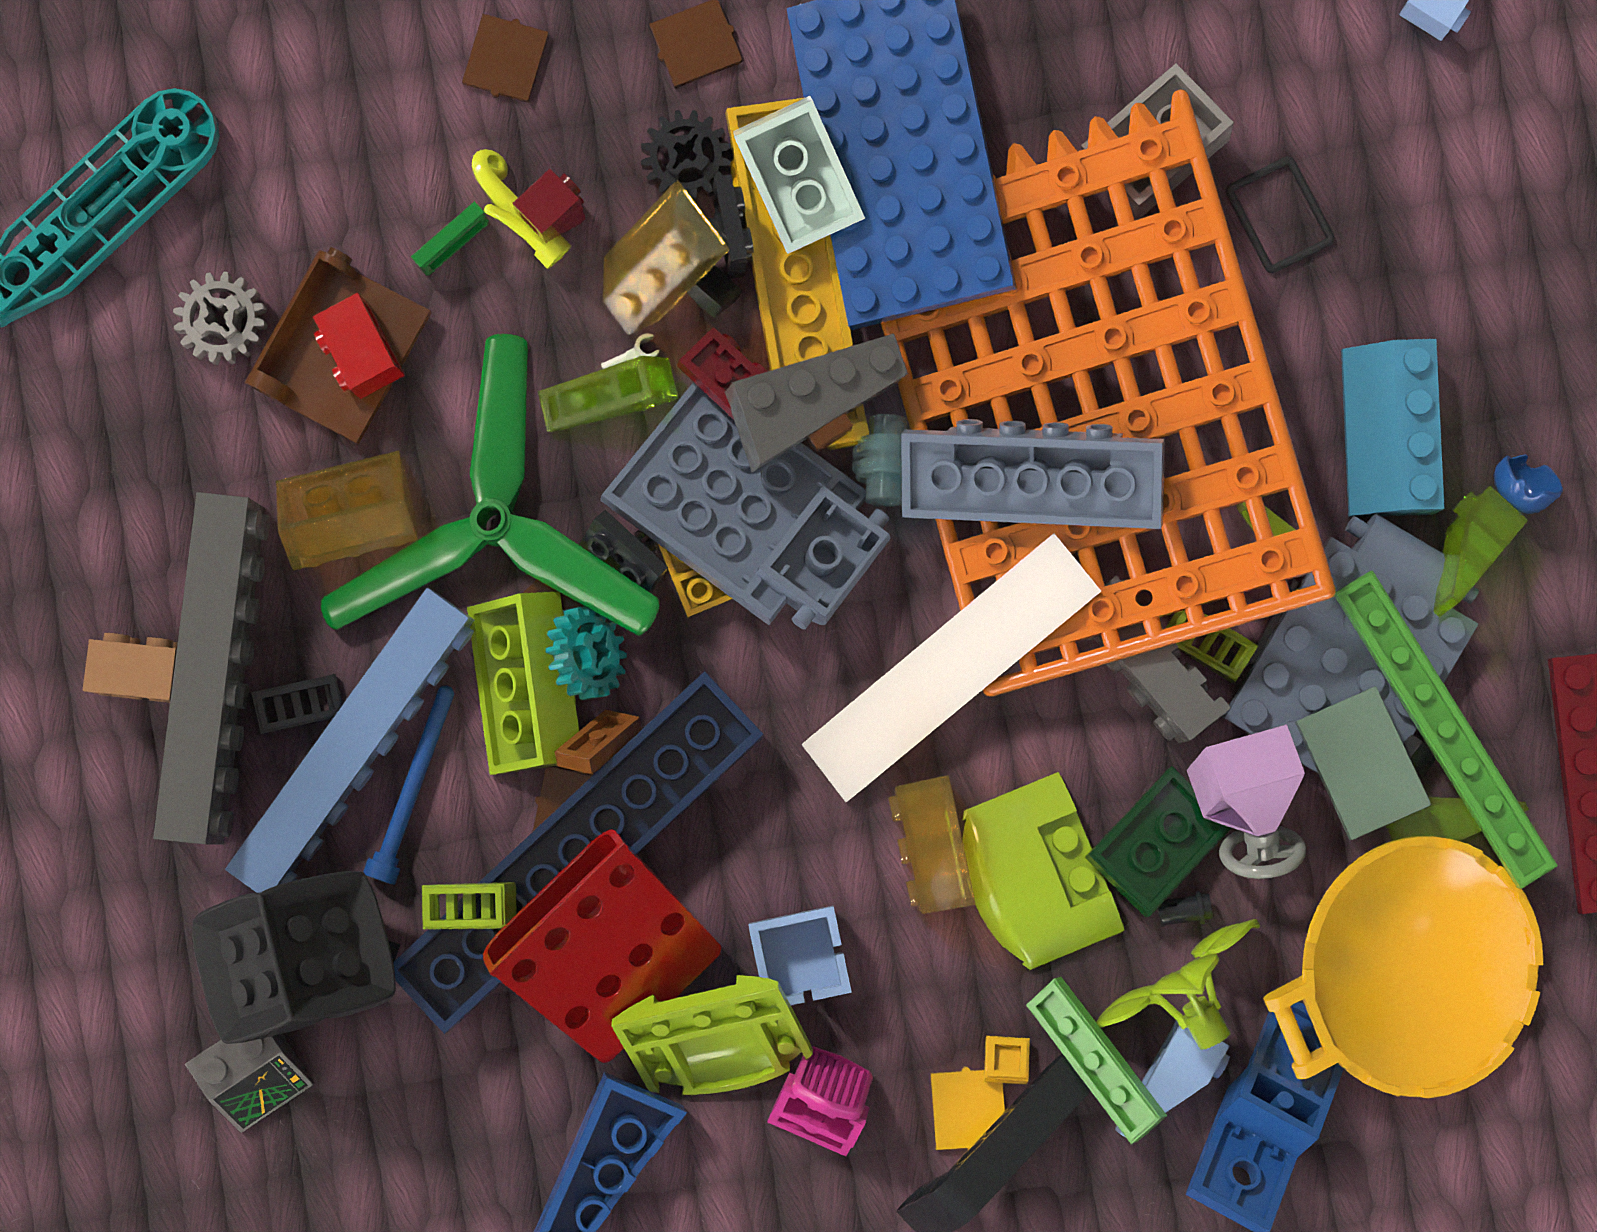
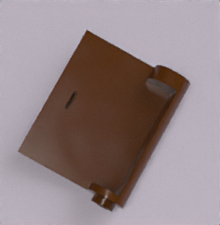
M330 247L327 253L318 250L244 383L359 445L393 382L362 399L350 390L344 392L332 372V369L337 367L332 354L325 355L315 339L314 332L318 331L319 328L313 316L358 292L369 303L402 368L432 312L359 274L350 266L352 258Z

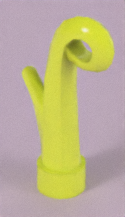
M483 149L477 151L473 155L472 170L477 182L494 204H487L484 212L501 221L522 237L536 251L534 256L547 269H550L572 246L562 235L545 243L516 214L512 203L518 197L501 181L508 174V166L505 159L493 150Z

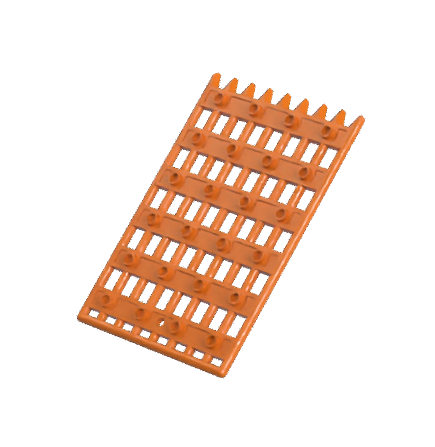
M1182 89L1173 93L1170 121L1159 124L1144 104L1135 103L1130 112L1129 135L1118 138L1104 118L1095 116L1089 125L1088 148L1081 151L1075 149L1062 131L1053 130L1049 135L1047 162L1038 165L1022 145L1013 143L1008 150L1006 175L996 178L993 174L1002 221L1005 224L1026 217L1036 249V253L1012 260L1010 255L1016 289L881 323L884 336L895 335L908 373L897 384L910 430H928L926 422L949 415L953 427H956L957 421L968 419L966 410L987 403H991L997 428L999 429V423L1013 421L1007 397L1029 390L1032 391L1042 426L1034 430H1042L1043 424L1058 422L1048 384L1072 377L1083 414L1058 423L1068 424L1069 431L1086 432V426L1106 424L1113 427L1112 433H1123V438L1159 439L1179 433L1190 471L1164 478L1163 526L1161 530L1172 567L1149 574L1146 573L1136 535L1154 529L1017 523L999 529L998 522L980 521L983 534L959 541L953 520L935 519L960 611L975 600L971 584L993 577L997 581L1053 533H1055L1071 554L1078 553L1081 567L1101 590L1098 595L1019 659L1021 671L997 677L983 689L984 694L993 697L1332 598L1336 592L1335 584L1188 93ZM1191 163L1201 199L1176 207L1166 171ZM1149 177L1160 213L1135 220L1125 184ZM1108 190L1118 226L1093 234L1083 198ZM1067 204L1077 240L1052 247L1042 211ZM1215 244L1225 281L1200 288L1190 251ZM1173 257L1184 294L1158 301L1148 265ZM1131 270L1142 307L1117 315L1107 278ZM1090 284L1100 320L1076 328L1065 291ZM1049 297L1059 333L1035 341L1025 304ZM1009 310L1019 346L994 354L984 317ZM968 323L978 359L954 366L944 330ZM1239 325L1250 363L1224 370L1214 332ZM928 335L938 372L913 379L904 343ZM1197 338L1208 376L1182 383L1172 345ZM1155 351L1166 389L1141 396L1130 359ZM1113 364L1124 402L1099 409L1089 371ZM1263 407L1274 446L1249 453L1238 414ZM1221 420L1232 458L1207 466L1195 427ZM1288 489L1299 529L1273 536L1262 497ZM1245 502L1257 542L1231 549L1220 509ZM1203 515L1214 554L1189 561L1177 522ZM1119 540L1130 579L1105 586L1094 547ZM1313 573L1316 585L1290 592L1287 580ZM1270 585L1273 597L1247 604L1245 592ZM1141 591H1150L1153 596L1152 602L1148 606H1140L1137 602V596ZM1227 598L1230 610L1205 617L1202 605ZM1185 610L1188 622L1165 629L1162 628L1160 617ZM1143 622L1146 634L1124 641L1120 640L1119 629ZM1101 635L1103 647L1079 653L1077 641ZM1060 647L1062 659L1041 665L1037 664L1036 653Z

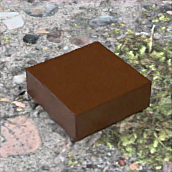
M846 413L810 434L808 440L815 452H820L850 433L853 424Z

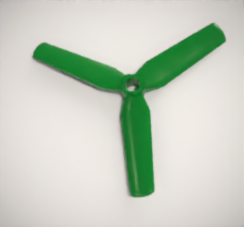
M495 334L487 337L485 342L470 467V478L477 505L473 508L470 517L440 526L324 596L321 600V611L325 622L333 630L339 629L461 567L487 544L501 547L522 572L632 633L642 635L651 627L659 609V600L656 596L546 522L517 516L513 512L525 478L528 342L526 339L513 334ZM501 514V522L498 527L487 531L486 527L489 519L494 515Z

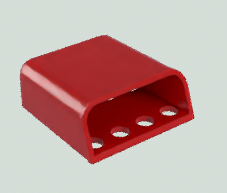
M611 829L605 831L589 843L492 938L483 953V960L489 974L499 979L598 1061L606 1063L614 1059L624 1049L611 1026L612 1019L629 1007L652 995L656 997L658 1002L675 999L719 956L721 945L697 917L624 842L622 837L615 830Z

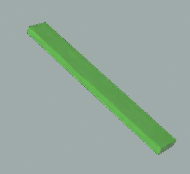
M1373 570L1336 591L1334 595L1516 887L1522 889L1558 866Z

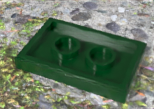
M1171 766L1092 848L1085 858L1147 918L1157 910L1229 832L1231 827L1203 818L1192 785Z

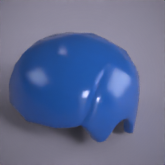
M1526 454L1513 458L1505 456L1495 468L1494 485L1501 498L1510 507L1526 514L1538 513L1560 497L1563 492L1561 481L1549 466L1529 467L1526 464L1528 459Z

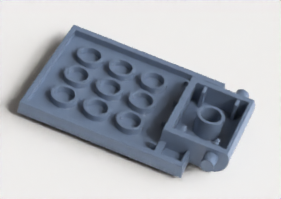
M694 382L604 491L600 499L601 502L768 625L771 624L786 603L797 610L792 621L799 628L806 629L811 622L825 625L890 541L889 533L883 530V527L889 521L886 513L876 509L868 519L858 511L867 499L868 491L802 443H799L794 448L752 473L734 419Z
M1377 514L1372 515L1367 523L1353 516L1345 531L1358 538L1352 549L1333 537L1328 538L1323 545L1336 591L1373 570L1444 683L1478 626L1477 622L1453 609L1459 598L1469 604L1476 598L1479 589L1468 583L1472 571ZM1313 573L1305 575L1297 590L1316 585ZM1335 596L1283 613L1260 655L1229 704L1231 709L1222 716V718L1249 734L1287 725L1301 764L1317 774L1319 773L1295 724L1296 721L1376 686L1402 743L1411 734L1413 735L1417 729Z

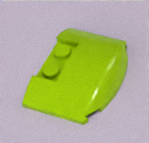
M1059 772L964 810L962 821L966 820L961 843V856L972 899L980 916L1003 948H1006L1010 953L1024 961L1021 964L1029 970L1125 931L1112 893L1109 891L1103 875L1085 858L1092 848L1076 812L1077 809Z
M737 975L736 985L658 1002L656 997L652 995L612 1019L611 1025L648 1090L659 1093V1082L683 1086L682 1095L711 1094L737 1090L771 1080L790 1071L789 1061L793 1060L801 1052L806 1060L813 1055V1048L779 982L763 977Z

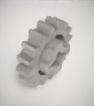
M209 272L205 276L206 284L201 286L193 279L190 281L191 287L194 290L192 294L180 292L178 295L185 302L184 308L178 307L173 309V313L183 319V322L174 325V330L179 334H187L180 343L186 349L195 346L193 355L199 360H202L208 353L209 361L213 365L219 364L221 356H224L232 365L236 363L235 353L240 351L243 355L249 357L251 356L250 350L247 347L249 343L261 345L263 342L256 335L257 329L263 330L268 328V324L258 318L259 315L267 312V307L263 303H254L260 297V293L255 288L246 291L248 282L244 278H238L233 284L232 276L228 272H223L220 281H217ZM228 292L235 294V296L230 295L224 299L216 298L213 294ZM200 305L199 317L194 321L196 309ZM212 306L219 312L224 313L229 331L217 324L216 313L213 311ZM247 316L245 329L241 332L242 319ZM219 338L226 339L228 344L212 345L206 343V341L211 342Z

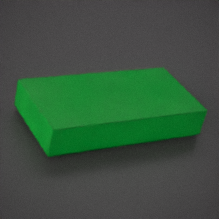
M474 201L411 256L425 276H430L489 224L485 212Z

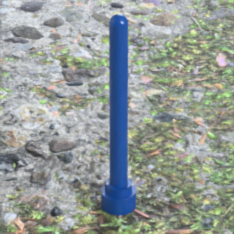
M448 685L441 686L437 691L380 852L375 851L373 858L367 859L363 870L366 876L393 885L397 881L401 869L397 868L400 859H397L396 855L454 697V690Z

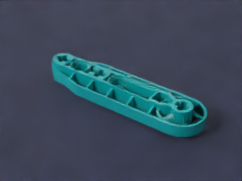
M176 88L158 91L151 95L5 230L0 239V289L5 287L12 294L7 297V294L0 290V328L68 295L207 165L217 150L220 134L217 119L204 100L191 91ZM165 100H172L173 108L166 109ZM199 104L205 109V112L192 123L186 114ZM174 127L182 131L177 138L169 133ZM131 129L132 138L128 141L123 135ZM199 135L209 138L208 145L198 143ZM121 139L125 145L97 169L93 164ZM141 157L149 164L142 171L135 164ZM90 168L94 174L66 198L62 193ZM127 168H129L130 171H129L122 179H120L119 181H117L116 179H117ZM168 174L178 176L171 183L165 179ZM136 175L137 178L128 187L124 188L123 186ZM162 181L167 187L143 210L138 212L134 206ZM59 197L63 203L36 227L32 221ZM131 210L136 216L108 241L103 235ZM28 226L32 232L5 256L14 238ZM100 239L105 245L77 270L73 263ZM51 242H55V246L58 248L53 254H51L50 249L47 247ZM36 256L37 260L43 263V265L39 267L31 259ZM23 268H29L28 280L22 285L15 286L14 277L16 273ZM68 268L74 273L61 287L44 295L42 294Z

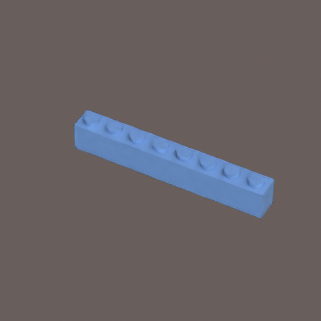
M426 588L227 865L226 871L256 893L298 879V875L294 871L303 859L310 861L318 852L324 842L319 836L328 824L335 826L343 817L349 807L345 800L352 790L360 791L371 778L374 770L370 768V765L377 755L385 756L394 746L399 737L395 730L404 718L410 721L419 711L424 702L420 696L430 683L432 686H435L442 679L449 668V665L445 663L448 656L454 649L461 651L474 633V630L469 628L474 622L472 617L434 590Z

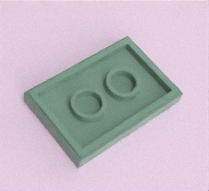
M1376 686L1295 722L1349 840L1356 839L1431 805Z

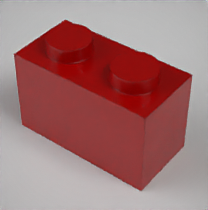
M358 292L313 316L319 328L318 331L314 332L315 339L325 355L332 354L337 364V367L333 368L332 372L344 392L350 390L362 399L405 376L369 303Z

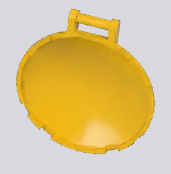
M1415 836L1385 843L1360 856L1334 880L1316 908L1305 940L1302 976L1268 993L1263 998L1268 1011L1274 1012L1294 1059L1291 1066L1296 1078L1306 1079L1338 1063L1353 1077L1377 1090L1396 1096L1422 1098L1446 1096L1481 1081L1497 1069L1514 1051L1512 1044L1517 1039L1523 1026L1530 1025L1540 996V992L1536 991L1539 965H1543V949L1539 926L1527 896L1522 889L1516 887L1503 866H1498L1491 858L1483 854L1482 850L1469 844L1442 837ZM1303 1000L1322 1046L1312 1052H1309L1291 1009V1005Z

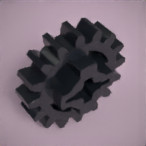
M676 110L674 115L675 121L669 122L665 117L661 116L659 118L661 129L659 131L653 128L647 130L648 137L652 143H641V151L650 157L641 160L642 170H653L646 177L649 185L661 183L658 190L660 196L664 197L669 191H673L675 203H680L683 194H689L691 201L697 203L698 192L703 191L708 197L712 196L711 184L714 182V177L723 176L720 170H731V161L723 158V156L732 153L731 145L729 143H720L726 137L725 130L720 128L712 131L714 121L711 116L701 123L698 121L696 110L691 112L689 119H683L680 110ZM690 131L689 134H685V135H680V136H674V135H673V134H676V133H678V132ZM708 141L714 150L713 163L709 161L708 157L703 155ZM690 150L693 151L694 161L686 159L683 163H680L679 152L686 155ZM659 151H662L663 155L670 159L665 172L661 170L658 163ZM688 178H699V180L693 182H682Z

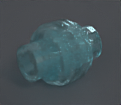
M893 414L871 416L869 418V435L860 437L857 445L853 447L852 471L856 473V479L859 482L866 484L865 501L868 504L883 507L902 505L901 433L905 429L907 430V419L903 416Z

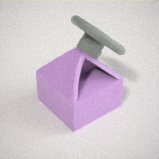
M1283 725L1206 747L1189 766L1187 773L1203 818L1237 829L1228 835L1220 846L1219 857L1223 865L1237 875L1254 879L1274 878L1296 869L1306 856L1305 842L1295 831L1279 826L1305 774L1288 726ZM1279 839L1284 840L1291 845H1280ZM1245 841L1247 844V855L1238 861L1233 857L1232 851L1239 843ZM1273 858H1287L1276 864L1256 866L1261 861H1268Z

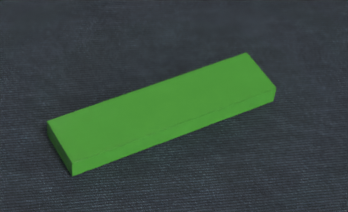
M1062 977L1054 978L1026 1004L1130 1144L1138 1142L1167 1117V1114L1102 1029L1099 1028L1096 1021Z

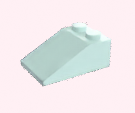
M811 96L733 131L737 145L787 254L865 219Z

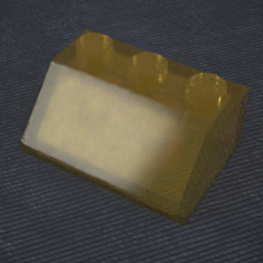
M679 181L673 183L604 256L603 302L628 335L658 322L730 250Z
M400 451L276 480L278 533L293 570L316 567L326 562L346 557H357L366 552L387 547H398L407 542L418 540L415 512Z
M949 775L894 787L896 796L888 797L893 822L901 821L904 838L897 839L902 865L910 863L913 880L906 881L910 906L919 905L920 913L926 914L976 905Z

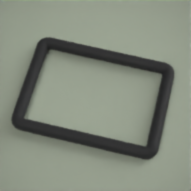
M1283 157L1226 187V195L1267 272L1276 273L1333 244L1334 234L1296 161L1292 157ZM1288 165L1326 239L1272 265L1234 191Z

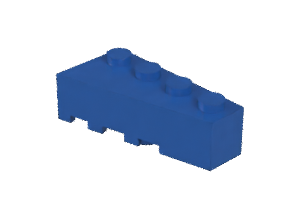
M604 1072L534 1232H596L624 1192H627L634 1183L637 1175L650 1158L654 1157L664 1144L666 1137L686 1115L687 1111L684 1106Z

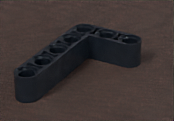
M1063 1053L1038 1075L948 1172L919 1187L899 1206L896 1212L914 1232H953L967 1224L1091 1092Z

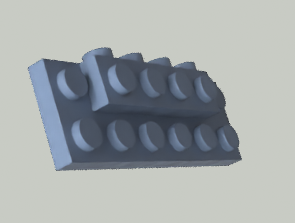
M974 419L959 420L956 422V427H950L948 431L905 429L901 433L902 517L1161 529L1163 526L1165 439L1123 438V433H1112L1113 427L1106 424H1092L1086 426V432L1069 431L1068 424L1058 422L1043 424L1042 430H1026V424L1020 421L999 423V429L983 428V422Z

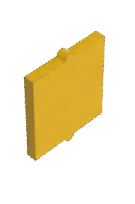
M966 1066L961 1071L930 1073L936 1150L967 1148L969 1150L1004 1113L1003 1083L984 1082V1070H970Z

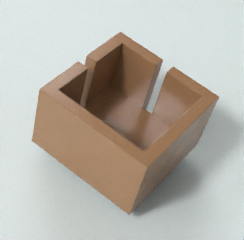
M104 633L103 640L89 639L83 691L110 697L139 700L149 698V701L170 703L178 642H173V640L147 637L146 645H140L141 639L115 633Z

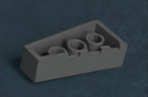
M890 334L733 382L725 391L731 407L751 472H755L776 457L806 440L810 434L840 415L854 411L901 381L908 373L895 335Z
M1115 576L1109 582H1107L1105 586L1112 585L1122 581L1117 576ZM1143 622L1118 630L1121 641L1146 634ZM1101 635L1086 639L1089 641L1094 638L1101 647L1104 646ZM1176 644L1107 663L1106 666L1114 674L1121 671L1130 682L1126 689L1135 702L1142 708L1148 705L1158 718L1153 723L1168 741L1173 738L1178 743L1191 741L1231 709L1221 696L1213 701L1206 693L1208 690L1207 679L1196 667L1193 668L1189 663L1184 665L1180 663L1178 658L1181 656V653Z

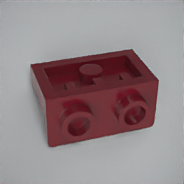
M714 327L681 357L677 364V367L732 419L734 418L725 391L735 381L768 372L759 363L749 361L741 353L738 343L731 336L721 334Z

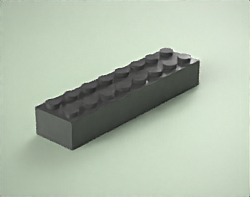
M196 493L153 839L205 845H224L225 837H230L232 833L234 815L233 811H228L230 794L236 793L239 781V770L233 768L235 751H241L244 740V727L239 726L240 710L246 709L249 699V684L244 683L246 666L250 667L254 658V642L249 641L251 624L257 623L260 610L259 599H255L254 596L256 582L262 581L265 569V559L260 556L261 540H267L270 529V517L265 514V507L249 497Z

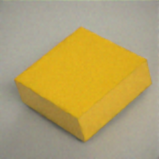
M867 421L852 423V431L829 445L827 449L835 450L867 444L870 436Z
M986 1036L984 1082L1027 1084L1029 1077L1030 1038Z

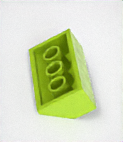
M560 592L519 593L467 607L468 615L474 619L470 626L474 630L471 641L489 774L497 775L557 766L555 751L579 732L575 695H567L568 684L557 685L556 680L559 672L558 670H549L548 667L554 662V657L546 653V648L553 646L554 642L548 637L547 633L550 630L557 629L553 620L556 617L564 616Z

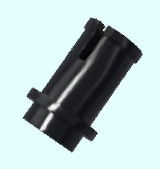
M1195 891V896L1166 899L1158 907L1161 927L1199 921L1200 925H1204L1205 920L1213 919L1209 894H1201L1200 891Z

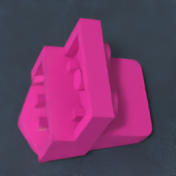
M812 1046L813 1055L807 1060L802 1055L795 1074L789 1072L767 1122L847 1156L849 1150L854 1147L866 1123L870 1107L866 1106L865 1102L873 1076L869 1070L841 1055Z

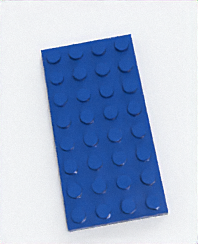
M814 0L786 8L804 98L811 96L865 219L830 234L848 327L855 330L1015 290L1016 284L957 0Z

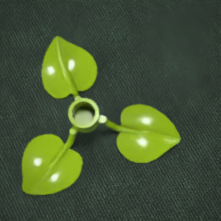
M1257 919L1248 920L1223 927L1211 933L1191 951L1193 958L1197 959L1185 964L1180 970L1162 977L1154 985L1140 987L1122 995L1105 1009L1097 1020V1025L1101 1028L1124 1021L1140 1012L1147 1005L1158 1004L1177 1020L1181 1029L1188 1027L1200 1050H1205L1219 1044L1231 1032L1218 1011L1222 1006L1217 999L1211 975L1212 970L1219 962V957L1216 953L1225 951L1234 945L1251 928H1260L1259 921ZM1205 986H1206V990H1207V994H1208L1209 1001L1206 999L1205 996H1201V997H1198V998H1197V996H1196V994H1200V995L1203 994V991H1204V987H1205ZM1161 994H1186L1190 1002L1182 1008L1185 1015H1182Z

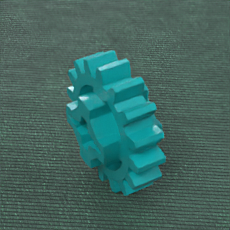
M586 606L565 610L564 616L556 617L553 620L557 629L548 631L547 635L554 642L553 646L546 648V653L554 657V662L548 666L549 670H558L559 672L556 680L557 685L568 684L567 695H579L580 700L610 695L609 689L618 688L620 684L616 676L624 675L626 671L619 664L620 659L627 658V653L619 650V644L624 641V637L615 636L613 632L617 624L613 621L605 622L606 618Z

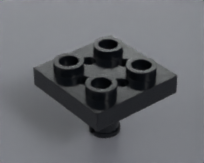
M731 174L714 177L712 194L715 211L714 218L677 223L678 235L681 239V249L686 250V248L719 242V245L722 246L728 278L745 276L747 263L752 262L751 253H754L750 228L742 229L741 222H744L743 212H745L741 186H733Z
M606 510L593 520L579 543L581 547L650 593L653 592L669 568L653 554L658 549L657 542L649 538L643 543L642 539L647 536L640 530H637L634 535L631 534Z

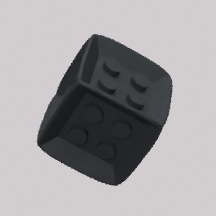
M344 871L280 884L260 893L241 895L203 910L193 919L192 939L196 963L210 1017L223 1043L249 1042L294 1031L315 1024L325 1018L343 1017L373 1008L387 1002L395 995V970L383 918L372 885L364 872Z

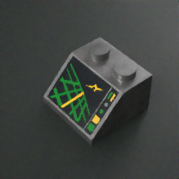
M283 1034L235 1044H226L220 1040L185 1063L208 1101L241 1133L315 1084Z

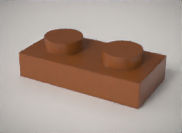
M605 709L555 751L557 766L575 770L582 774H593L642 730L640 717Z

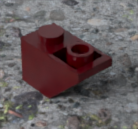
M550 168L512 203L516 214L545 243L578 226L586 219L582 208L584 200L579 195L581 190L565 173L558 177Z

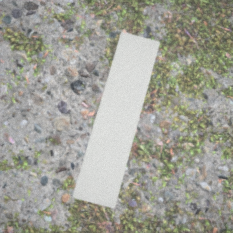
M1053 533L802 743V746L844 801L848 802L1098 595L1101 590L1055 533Z

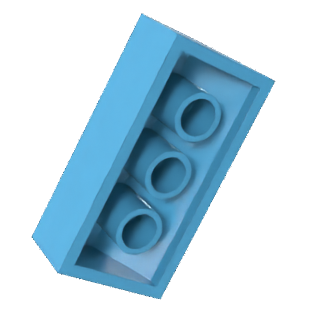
M1390 340L1342 349L1348 517H1371L1374 514L1379 516L1433 515L1443 510L1444 488L1437 340Z

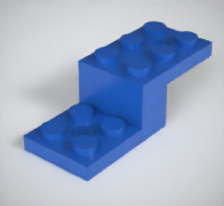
M1301 1002L1291 1005L1309 1051L1312 1052L1322 1047L1305 1005ZM1268 1012L1247 1068L1227 1087L1185 1194L1253 1232H1270L1296 1160L1318 1140L1344 1070L1343 1067L1336 1063L1312 1077L1297 1079L1291 1066L1294 1059L1274 1012ZM1233 1167L1243 1168L1249 1174L1250 1185L1245 1186L1236 1181L1232 1172Z

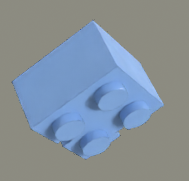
M833 905L748 924L759 977L778 981L790 1005L805 1003L803 991L808 990L812 992L813 1001L852 993L844 953H834L833 949L835 946L842 945Z

